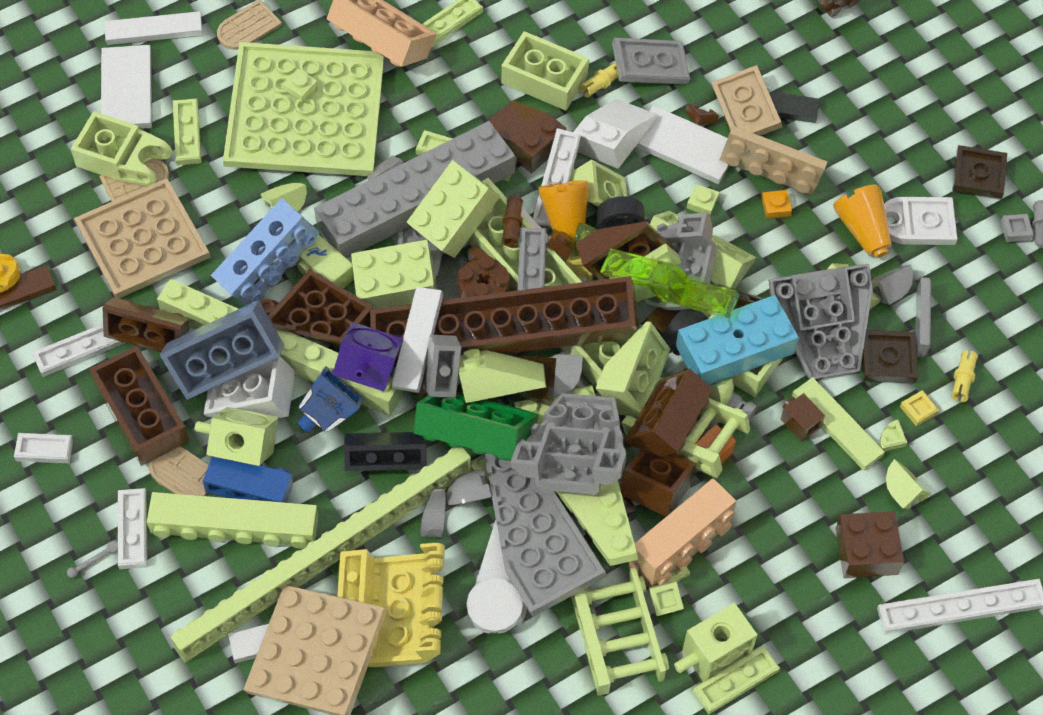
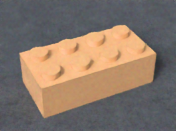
M333 0L327 16V20L332 22L335 28L346 31L353 36L354 40L365 43L371 47L373 52L386 56L392 64L400 67L427 59L437 34L384 0Z
M712 478L634 543L638 560L630 561L629 569L636 567L638 577L643 576L645 585L648 588L669 582L673 576L672 573L677 568L682 570L687 567L692 561L693 555L698 551L703 553L712 544L713 538L718 534L723 536L729 531L732 526L731 520L735 515L736 500Z

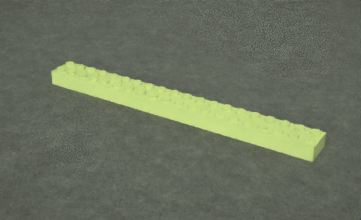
M463 447L452 448L448 454L438 457L433 464L423 467L419 473L411 475L404 483L396 485L389 493L382 494L374 503L367 504L363 510L355 512L345 522L338 523L333 530L323 533L318 540L311 541L303 550L296 551L292 557L281 561L274 569L267 570L259 579L252 580L244 589L237 590L233 596L222 600L215 608L205 611L200 618L190 621L185 628L175 631L173 636H171V640L184 663L188 662L276 603L284 585L300 587L339 561L340 552L354 551L426 503L433 490L447 489L457 477L471 472V457Z

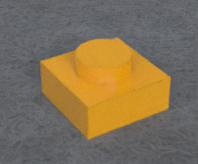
M787 190L762 193V203L766 219L791 216L792 209Z

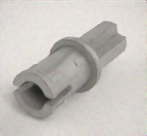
M1038 200L1033 204L1034 221H1032V228L1035 230V244L1039 249H1042L1043 200Z

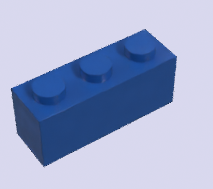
M212 456L203 478V485L206 493L224 498L287 503L293 487L292 474L280 467L273 469L262 464L257 466Z

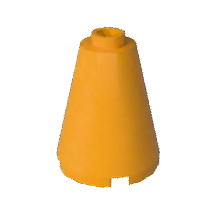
M578 180L569 181V183L561 184L559 182L540 186L539 195L552 230L556 229L558 232L563 231L567 233L575 243L573 250H577L576 242L583 239L585 233L589 192L588 181Z
M875 184L867 185L854 190L855 194L849 198L846 194L840 197L833 204L834 210L867 255L880 258L888 254V249L892 244L880 187Z

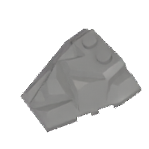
M707 212L682 215L678 217L679 222L669 226L664 223L657 225V232L673 245L674 251L679 255L682 263L667 272V293L641 300L640 302L664 310H683L692 308L697 304L698 300L707 297L717 253L716 244L711 240L713 227L711 217Z
M562 393L544 413V421L540 425L535 423L531 427V435L526 441L521 439L517 443L510 462L512 469L523 477L532 478L536 487L540 490L596 495L600 492L602 485H611L621 478L626 462V451L623 446L622 431H620L615 397Z

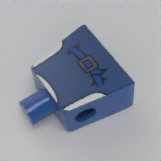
M327 366L322 369L299 405V409L305 415L298 423L306 432H311L316 425L328 432L355 413L364 400L341 378L332 375L333 371Z

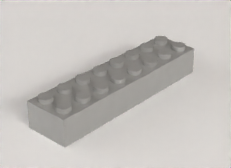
M490 121L314 207L316 225L328 243L347 259L351 256V253L360 252L410 227L407 223L408 219L452 160L467 169L479 180L483 181L489 178L495 184L515 173V155Z

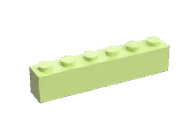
M152 492L147 525L151 534L163 538L174 535L188 540H194L199 537L208 538L215 542L236 540L241 544H250L252 542H262L268 546L287 544L302 549L306 548L311 541H315L319 515L317 505Z

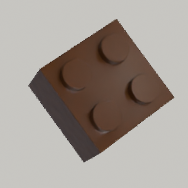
M640 450L624 470L620 486L621 495L667 517L690 488L697 463L679 454L673 453L661 457Z
M895 511L840 514L835 530L843 578L898 575L903 566L904 558Z

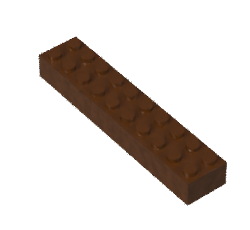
M627 276L442 300L434 335L456 336L461 345L460 355H463L465 351L470 349L508 354L629 339L639 330L635 286L632 277ZM412 304L370 309L371 328L404 338ZM399 354L395 363V367L397 366Z

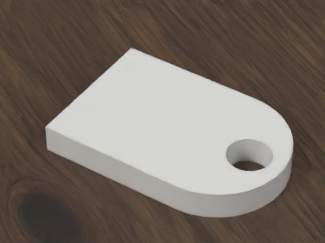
M896 197L884 204L886 217H893L897 220L896 224L888 223L892 242L911 245H956L957 232L952 197Z

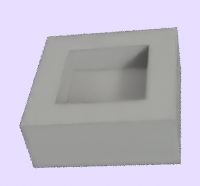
M1028 214L1004 215L1002 217L1001 224L1006 242L1028 241L1032 239L1033 232Z

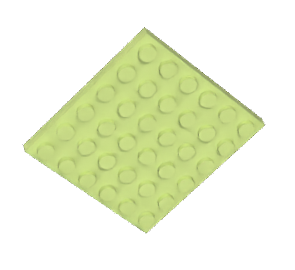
M239 42L223 157L224 167L368 176L369 173L373 172L375 163L384 55L362 50ZM297 69L316 79L318 87L303 102L283 90V83Z

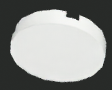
M498 578L486 579L476 584L468 595L466 603L468 618L482 632L505 633L515 627L520 620L523 602L510 582Z

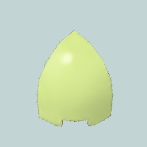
M290 183L261 193V197L265 206L270 204L271 209L282 198L299 212L305 203L307 190L305 184Z
M732 377L709 385L713 390L708 398L727 405L732 398L734 390Z
M893 460L888 467L886 475L887 489L903 509H909L915 499L922 502L931 493L905 466L897 460Z

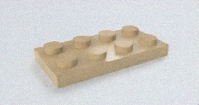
M735 126L731 128L719 159L730 166L742 168L754 175L763 176L777 184H784L801 193L813 195L827 164L825 160Z

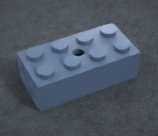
M257 300L168 342L160 356L187 400L280 357L285 345L260 301Z

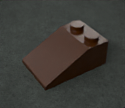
M514 100L488 120L514 153L515 157H517V163L531 174L549 159L557 128L566 130V127L549 113Z
M648 222L597 229L576 242L582 265L599 280L610 279L627 263L644 258V256L665 243L674 250L673 245Z

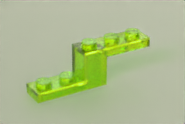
M610 249L600 271L605 277L609 278L631 276L634 284L650 288L660 301L729 319L739 298V293L736 290L689 279L676 264L615 249Z

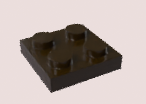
M958 145L952 191L1002 199L1005 188L1007 153Z
M866 330L862 354L863 381L916 383L918 371L915 332Z

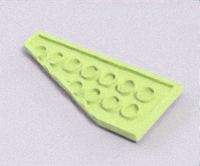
M592 385L573 389V391L567 393L595 396ZM554 396L553 403L559 396ZM530 399L515 402L516 408L538 413L537 424L539 425L544 421V413L550 407ZM618 480L611 485H602L600 492L596 495L556 491L571 513L575 514L582 528L586 529L593 539V543L610 566L638 560Z

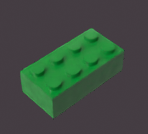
M457 392L456 398L431 397L428 395L417 402L414 434L421 435L429 441L440 440L448 442L447 444L451 447H466L472 449L477 454L489 453L496 455L500 460L511 461L517 443L521 439L526 441L531 435V427L535 423L537 424L538 413L484 399L466 403L464 394Z

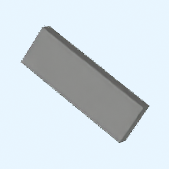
M521 227L518 290L544 287L546 228Z
M921 277L916 290L915 339L917 357L924 358L930 347L931 280L930 278Z

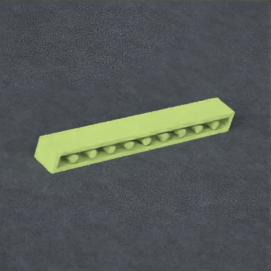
M172 279L169 280L157 298L161 311L179 313L184 317L190 318L189 327L195 330L238 310V308ZM275 328L285 345L280 357L295 370V375L314 383L325 366L332 371L334 370L338 357L337 352L292 332ZM390 377L384 392L341 378L364 399L362 405L389 417L402 398V390L393 389L392 387L393 377Z

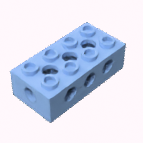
M281 198L211 276L227 292L245 305H249L257 300L262 301L268 289L276 285L280 281L282 274L298 261L299 255L306 248L314 244L320 232ZM295 239L294 243L289 246L291 241Z

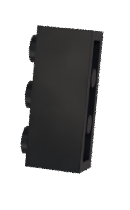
M414 432L345 433V471L422 469L427 466V440L421 435L414 434Z

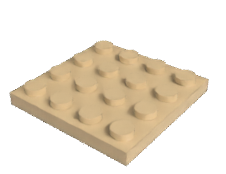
M167 178L74 218L81 235L117 299L210 258L207 247Z
M284 585L243 690L247 694L330 715H350L388 611L384 607Z

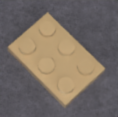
M757 65L711 82L730 131L732 126L760 136L782 128L781 120Z

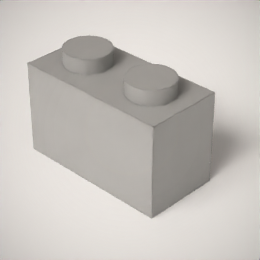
M429 335L424 386L431 397L456 398L461 345L456 336Z

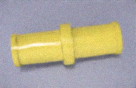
M616 62L604 70L596 71L592 78L581 83V93L583 94L585 91H588L584 94L588 98L601 88L606 89L609 87L611 82L618 78Z
M968 350L961 353L959 367L954 372L955 384L951 398L957 402L960 393L962 395L961 402L968 400L970 386L975 380L974 369L978 355L974 351H971L969 359L967 358Z

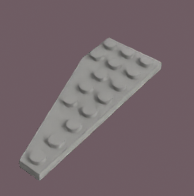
M489 453L485 454L504 568L531 616L538 615L606 577L605 570L555 492L537 488L532 478L523 477L511 468V461L500 460L496 455Z

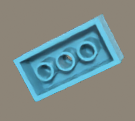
M773 295L679 329L676 347L687 368L691 369L708 385L794 354L799 337L778 299Z

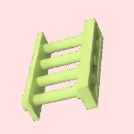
M708 398L707 406L700 411V414L703 415L685 438V446L676 454L697 463L695 469L718 478L722 472L719 452L735 429L748 434L750 425L748 414L743 410L731 408ZM627 415L622 421L626 437L637 419L630 415ZM712 419L726 424L710 448H703L695 444Z
M636 567L630 568L629 582L594 590L585 588L571 596L598 696L609 694L610 683H613L614 679L655 670L658 682L664 681L666 670H669L667 656L665 653L661 654L643 594L646 592L643 576L638 577ZM633 593L636 603L634 608L599 616L590 612L589 605L592 604V601ZM637 618L641 620L644 633L606 642L603 639L598 640L596 631L599 630V627ZM648 644L652 659L614 668L605 666L603 657L606 656V653Z

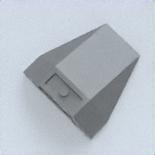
M869 264L820 270L768 280L770 295L776 296L799 337L795 353L809 380L812 377L817 379L860 371L873 292Z

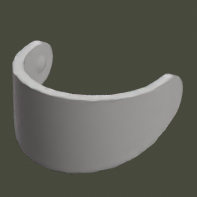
M442 489L433 490L426 502L420 527L422 537H443L446 492Z

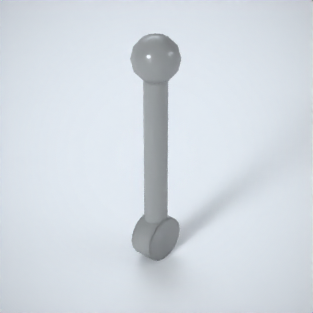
M110 542L102 552L75 568H69L67 576L75 578L78 572L107 554L117 553L118 543Z

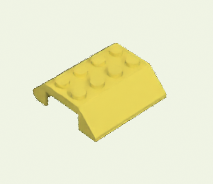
M420 544V548L424 552L422 554L374 558L367 549L340 552L337 597L384 607L388 611L368 667L427 663L440 654L441 641L439 639L441 638V630L432 627L442 621V613L440 612H442L443 587L441 586L443 584V577L436 575V573L444 568L445 546L443 544Z

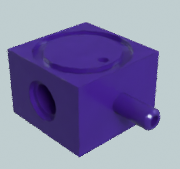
M352 322L342 340L332 375L384 392L393 373L403 338Z

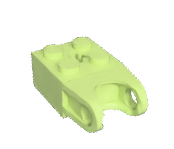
M93 111L73 144L71 152L76 167L118 181L149 186L156 183L157 178L156 174L144 164L152 159L163 160L170 158L172 149L165 141L139 129L138 125Z

